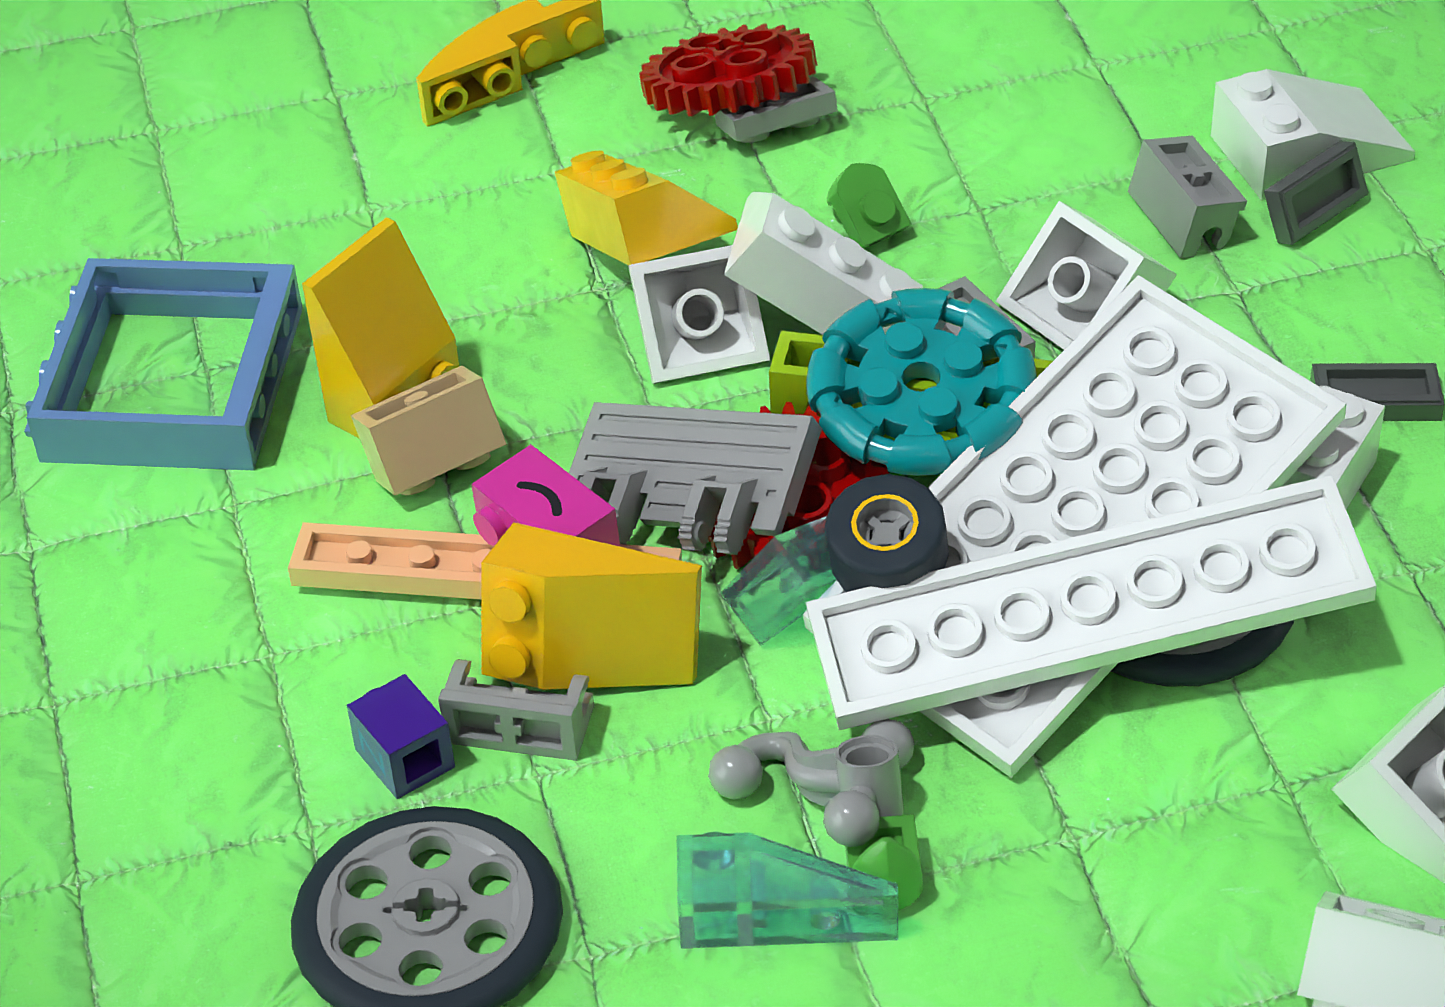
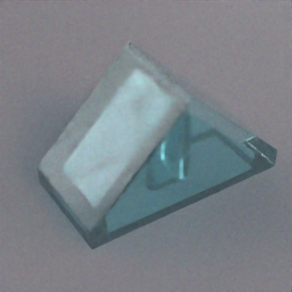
M827 517L774 536L721 591V596L760 646L802 617L807 611L806 602L819 599L836 581L832 574L825 530Z

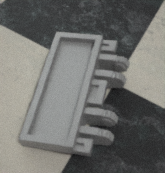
M594 402L569 474L615 508L620 544L627 545V541H630V537L633 536V529L636 528L638 519H640L645 525L679 528L678 538L682 549L702 552L703 548H706L707 542H709L708 537L711 536L717 518V525H715V532H713V542H715L717 553L738 555V551H741V547L744 546L743 540L747 537L754 513L755 517L751 529L757 535L781 536L786 517H794L822 428L812 416Z

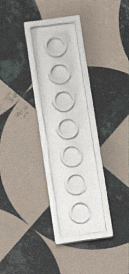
M1332 475L928 572L907 585L889 588L870 586L806 602V607L840 731L1374 601L1377 586Z

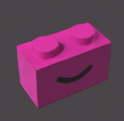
M531 444L471 484L476 509L473 521L481 537L491 546H495L513 522L620 546L615 508Z

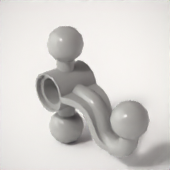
M892 719L873 722L865 729L862 736L850 738L836 748L810 751L805 742L801 740V737L794 732L762 733L751 736L741 741L738 745L725 746L718 751L710 761L708 777L712 787L723 797L734 800L743 799L755 792L760 786L763 773L762 761L778 759L785 762L787 773L797 785L800 793L808 800L825 806L823 824L827 834L838 844L847 847L862 846L873 838L878 831L880 817L903 814L904 805L900 769L907 765L913 757L914 740L910 730L900 721Z

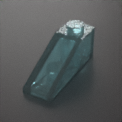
M707 832L694 835H677V907L681 949L898 940V886L896 883L749 832Z

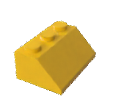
M598 150L579 154L570 160L572 166L555 171L571 236L628 266L647 262L738 229L736 218L674 183L649 173L644 168L630 165L624 162L623 159H616L607 154L605 155L604 151Z

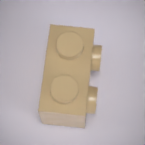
M459 366L351 415L376 482L393 495L401 494L407 496L425 491L435 483V477L454 468L466 470L477 467L490 458L491 451L506 445L482 377L464 366Z

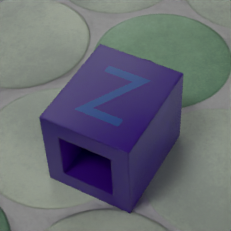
M406 674L381 687L368 691L362 697L346 705L355 750L396 799L455 768L448 722Z

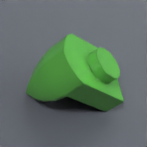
M867 163L850 164L838 175L828 191L826 199L828 206L834 207L849 238L857 242L863 249L900 233L912 225L885 171L876 165Z
M914 814L880 817L878 831L873 838L862 846H845L850 895L852 900L858 905L876 912L891 914L909 906L922 894V867Z

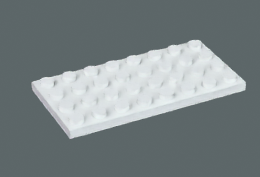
M1138 275L1025 389V392H1022L1008 406L1022 418L1023 423L1016 433L1003 446L981 460L978 459L984 448L975 452L973 446L968 447L928 487L940 502L944 511L949 551L945 568L1282 487L1345 419L1347 403ZM836 580L820 598L845 593V591ZM806 611L803 614L805 628L813 633ZM1118 663L938 706L920 712L1012 778Z

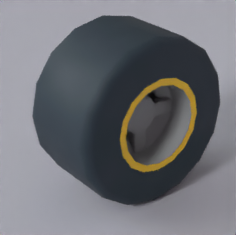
M891 474L866 477L845 488L830 506L825 522L831 569L832 574L845 592L870 586L889 588L907 585L928 572L946 567L949 551L943 507L929 488L914 479Z

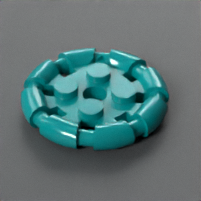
M913 288L893 291L892 299L877 304L868 299L856 305L840 316L823 333L824 346L812 352L808 365L806 389L809 406L812 411L820 413L819 425L827 438L841 451L863 464H867L872 460L887 465L888 472L903 475L942 474L970 446H973L975 452L984 448L978 460L992 454L1003 446L1023 423L1019 414L1008 406L1022 392H1025V389L1037 378L1032 352L1028 348L1021 347L1022 334L1007 317L976 298L971 303L954 299L953 291L935 288ZM946 323L962 327L958 335L943 331ZM892 325L885 334L883 328ZM845 358L861 363L859 367L847 364ZM999 358L998 363L983 366L982 362ZM917 378H927L937 383L936 386L927 388L924 391H914L906 386L909 381ZM858 402L862 403V407L855 409L851 406ZM984 402L991 404L987 408L982 407ZM956 426L958 437L944 441L943 437L936 433ZM886 434L890 437L895 438V441L885 438L884 435Z

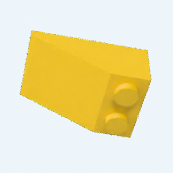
M386 217L302 283L327 420L336 427L359 438L351 418L352 414L459 367L456 338L396 221Z
M513 522L481 562V674L539 689H568L575 674L589 676L587 688L693 684L697 678L702 565Z

